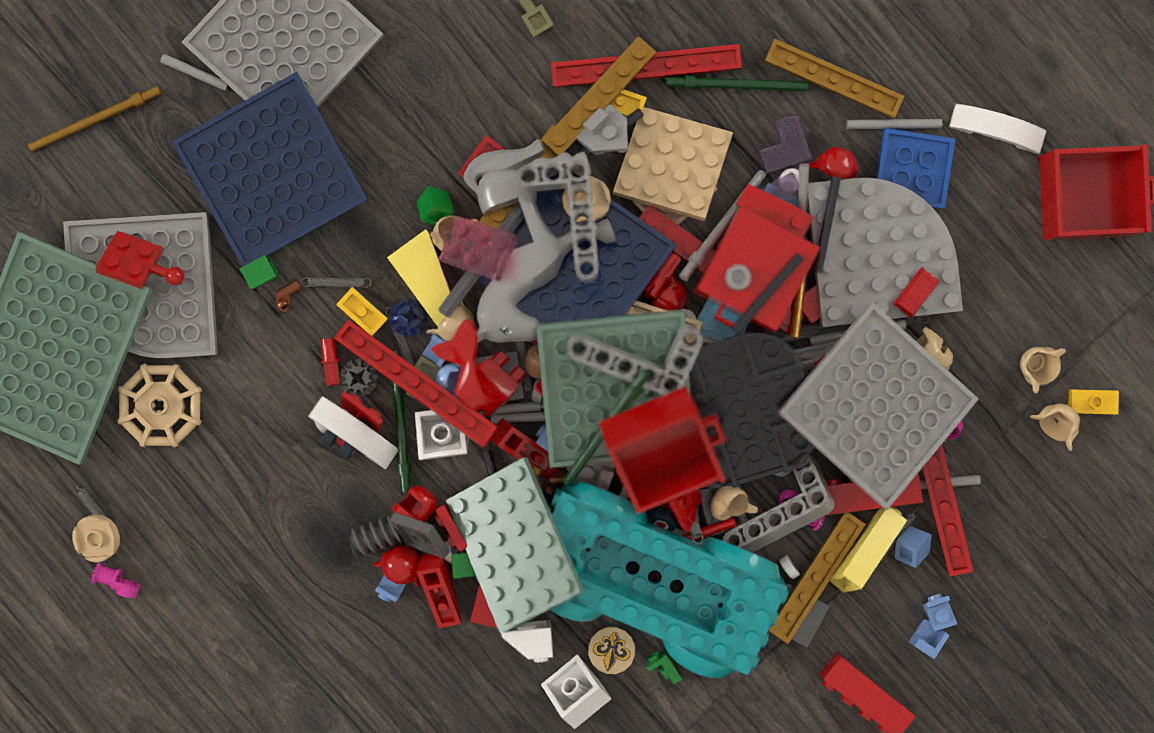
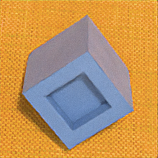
M433 334L432 340L422 355L436 363L437 366L443 367L446 361L437 357L431 351V348L445 341Z
M910 526L896 540L895 559L916 568L930 553L932 535Z
M923 619L909 642L935 659L948 639L949 634L943 630L933 632L930 622Z

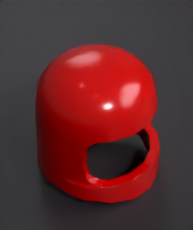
M416 485L408 490L407 496L400 503L396 502L392 510L397 514L426 523L437 508V500L428 489Z

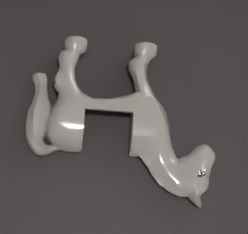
M537 139L526 148L483 153L474 158L468 165L463 178L465 183L477 194L483 215L520 202L534 241L511 250L499 258L500 270L480 298L477 311V320L480 326L477 331L478 342L483 339L500 343L532 341L536 339V324L540 323L536 318L522 313L516 305L529 292L544 286L555 278L563 258L574 248L572 230L561 237L555 236L550 231L537 206V191L526 192L522 190L517 178L518 170L530 162L531 164L582 160L587 164L590 175L592 173L585 152L574 156L563 152L552 159H536L545 152L542 141ZM575 169L572 171V173H575L580 177L584 175V172L581 169ZM552 171L548 173L547 178H550L559 173L556 171ZM526 174L522 180L525 183H531L535 180V176L533 174ZM480 177H482L481 180H480V182H479V184H478V183H477V179L480 178ZM609 219L602 220L597 224L594 223L595 239L601 240L606 244L616 242ZM589 220L580 221L577 225L584 227L589 223Z

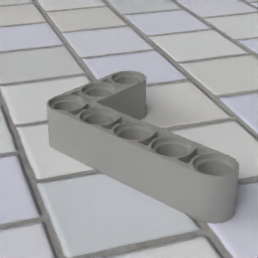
M568 160L522 166L517 172L519 186L526 192L568 188L576 274L578 279L584 283L593 282L598 276V261L587 164L582 160ZM575 169H581L584 175L581 178H574L571 173ZM556 171L560 176L557 180L551 181L547 178L548 173ZM526 174H533L535 176V180L531 183L523 182L522 178ZM577 193H584L587 196L584 202H576L573 197ZM579 217H586L589 220V223L584 227L578 226L575 222ZM581 241H588L592 246L589 250L582 251L578 248V244ZM591 265L594 271L591 275H583L580 272L581 267Z
M693 325L682 326L675 336L663 366L581 333L571 335L567 341V347L573 359L630 382L635 380L641 370L651 369L653 374L646 380L643 387L665 395L683 387L702 345V336ZM694 333V341L691 343L683 341L687 334ZM576 342H583L585 344V348L579 352L574 351L572 346ZM599 351H606L608 356L605 360L600 361L595 359L596 354ZM678 356L685 357V361L681 365L674 364V360ZM621 361H630L629 368L624 370L618 368ZM669 378L676 380L672 387L663 386L664 382Z
M810 454L804 463L793 469L803 493L728 531L722 541L734 545L740 540L737 547L753 553L829 514L834 509L835 502L816 459ZM815 477V480L811 484H808L809 480ZM824 497L823 502L817 505V501ZM803 508L802 512L796 516V512ZM779 519H782L781 523L778 526H775V523ZM760 530L759 535L754 537L755 533Z

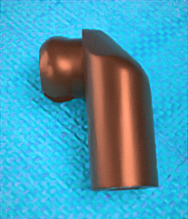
M297 279L277 291L275 306L282 313L290 309L292 295L302 290Z
M568 472L552 474L541 486L545 499H552L554 497L555 489L559 485L565 484L563 479Z

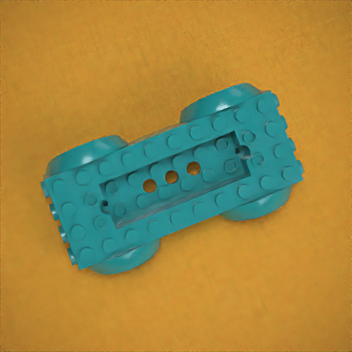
M575 480L571 486L564 484L561 490L557 488L551 506L554 508L550 512L585 592L550 609V611L567 619L580 622L592 621L604 614L659 637L663 640L664 647L669 655L677 663L705 677L724 678L735 671L748 675L751 669L754 670L759 661L757 654L761 647L764 648L769 638L767 632L770 625H775L779 615L777 612L780 604L785 603L788 596L787 586L782 576H780L778 565L712 537H707L701 544H695L691 539L649 522L647 512L643 511L637 514L632 502L590 484ZM636 561L639 564L640 569L636 574H629L626 571V564L628 562ZM653 570L659 571L662 575L661 579L657 582L650 581L648 579L649 572ZM673 580L682 581L684 587L681 592L674 593L670 590L669 586Z

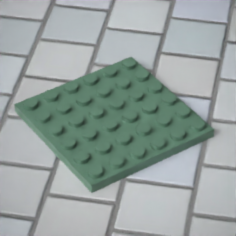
M684 310L536 324L550 468L575 464L600 429L599 422L608 418L623 397L624 389L629 383H633L573 359L567 347L569 337L573 334L581 333L663 366L678 330L685 325ZM576 342L572 346V349L577 352L585 348L583 342ZM599 351L595 359L605 360L608 353L606 351ZM676 357L674 360V364H683L685 361V357ZM623 360L619 363L618 368L627 369L631 362ZM646 369L645 371H647L650 374L649 377H651L653 374V370ZM688 374L683 387L686 386L690 394V383ZM669 378L664 382L663 386L672 387L676 380ZM642 386L639 396L636 400L630 402L625 411L661 397L663 394ZM605 440L602 441L587 464L613 461Z

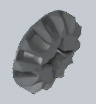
M362 359L349 361L343 366L339 374L340 385L349 395L353 393L358 397L366 396L374 390L377 384L376 370ZM365 370L362 379L364 380V383H366V385L357 382L352 386L351 384L353 383L352 381L354 380V377L352 376L353 374L350 372L352 371L353 373L355 372L356 374H359L360 372H363Z

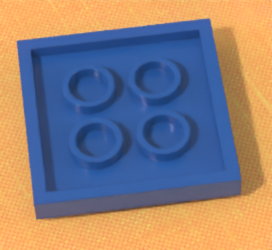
M889 128L883 129L876 179L890 181L913 191L933 209H945L955 139Z

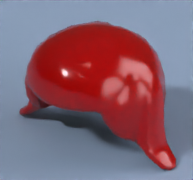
M838 146L827 149L816 161L809 163L810 168H819L820 172H824L830 178L839 177L841 180L856 178L858 171L854 154Z
M674 273L670 277L671 281L663 287L657 298H654L651 304L648 305L667 311L682 310L685 307L688 299L687 292L683 284L675 278Z
M408 545L393 547L383 554L380 561L374 563V566L382 567L385 577L393 583L407 584L413 582L416 587L421 586L417 574L420 557L417 551Z

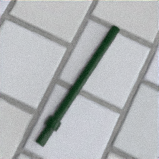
M685 75V77L666 76V86L684 87V89H694L695 87L807 91L808 89L807 81L695 78V75Z
M399 350L393 351L394 353L400 356ZM393 383L399 458L397 474H400L401 493H406L410 489L409 473H412L411 463H408L403 389Z
M641 370L633 383L627 385L623 391V397L608 418L624 412L630 402L636 400L641 393V387L650 376L647 371ZM601 428L563 479L566 485H572L604 440Z

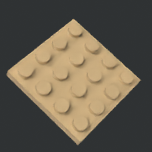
M643 107L642 112L644 116L637 120L613 195L705 221L733 132Z

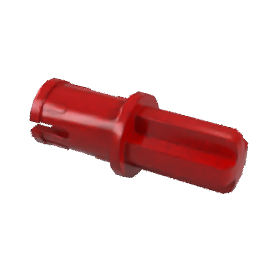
M671 253L644 291L656 299L666 282L671 281L670 277L680 264L681 258Z
M321 339L323 356L321 364H324L326 385L340 384L338 369L340 359H337L335 339Z

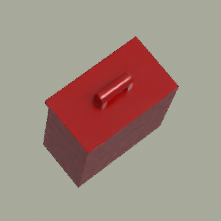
M1148 145L1055 149L1039 156L1043 241L1132 237L1152 232L1151 205H1154V176H1149Z
M741 206L735 212L693 293L720 306L714 319L732 327L735 323L721 316L723 309L741 317L792 257L798 253L804 260L750 321V323L767 332L777 331L820 247ZM743 265L750 271L751 281L746 288L733 290L727 285L725 275L732 266Z
M686 386L599 422L609 454L637 514L720 480L721 483L726 481L712 449L713 446L725 441V436L717 416L711 415L700 419ZM715 425L718 434L708 439L704 428Z

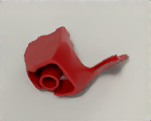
M466 319L459 325L452 340L433 346L431 351L437 357L461 366L454 393L477 413L484 412L481 416L485 418L507 403L520 387L519 384L526 373L516 365L507 374L502 367L510 358L501 350L491 358L489 357L476 365L478 335L472 321Z

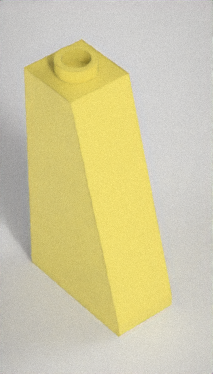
M425 229L387 258L435 324L439 326L445 316L438 311V308L451 290L435 246L432 243V237Z
M889 507L888 509L880 508L859 534L830 579V582L845 593L863 588L907 521L901 516L902 513L895 507Z

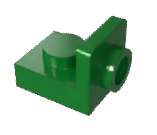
M657 651L648 657L646 668L649 672L662 665L659 669L666 680L671 679L673 684L682 680L680 672L666 651L662 653Z

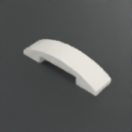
M961 104L955 105L949 124L950 128L970 134L974 132L1016 145V148L1036 154L1040 153L1046 130L1026 121L998 112Z
M324 397L320 398L308 416L362 452L385 470L398 452L395 446Z

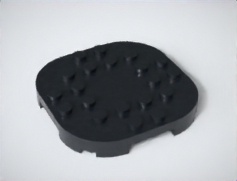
M760 331L745 332L700 347L689 372L690 396L700 419L716 415L725 436V441L713 446L712 449L726 481L722 483L720 480L709 484V487L720 489L725 486H731L736 488L740 484L783 471L785 473L789 472L807 460L814 448L806 438L777 413L805 381L806 377L800 359L793 348L783 339L773 334ZM715 425L704 428L708 439L718 434Z

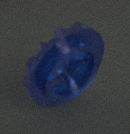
M412 298L401 299L396 302L391 308L389 316L393 329L404 336L417 335L424 329L428 321L424 307L420 302ZM409 309L411 315L418 318L411 320L410 324L407 323V318L399 316L407 314Z

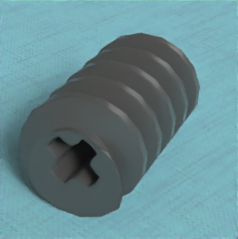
M390 515L387 516V524L378 519V527H375L370 522L369 530H366L361 525L359 534L354 528L351 529L350 545L357 559L360 558V552L367 556L369 548L375 553L378 551V545L381 549H386L387 542L391 546L396 545V539L400 543L403 542V539L390 522Z

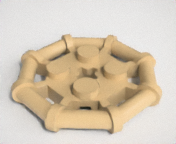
M142 364L140 369L123 386L118 387L119 419L117 422L139 442L141 447H178L179 443L202 422L200 420V392H202V389L180 369V365ZM151 375H168L166 382H153ZM144 378L146 384L137 393L133 392L132 389ZM175 378L188 390L187 392L181 393L172 384ZM129 396L134 398L135 402L134 413L130 415ZM191 396L190 415L184 413V398ZM155 400H163L165 403L163 411H155ZM137 418L146 427L144 433L131 421L132 419ZM181 418L188 421L174 434L172 427ZM161 429L165 430L167 437L150 435L152 430Z

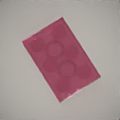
M457 216L438 260L500 282L519 237L515 234Z

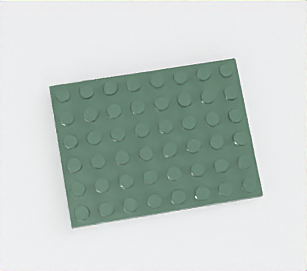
M18 232L0 276V430L80 465L85 460L153 288L144 285L143 289H139L98 274L95 269L97 264L26 233Z

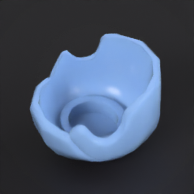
M456 363L446 364L438 371L435 377L437 384L457 398L458 396L454 393L461 366Z

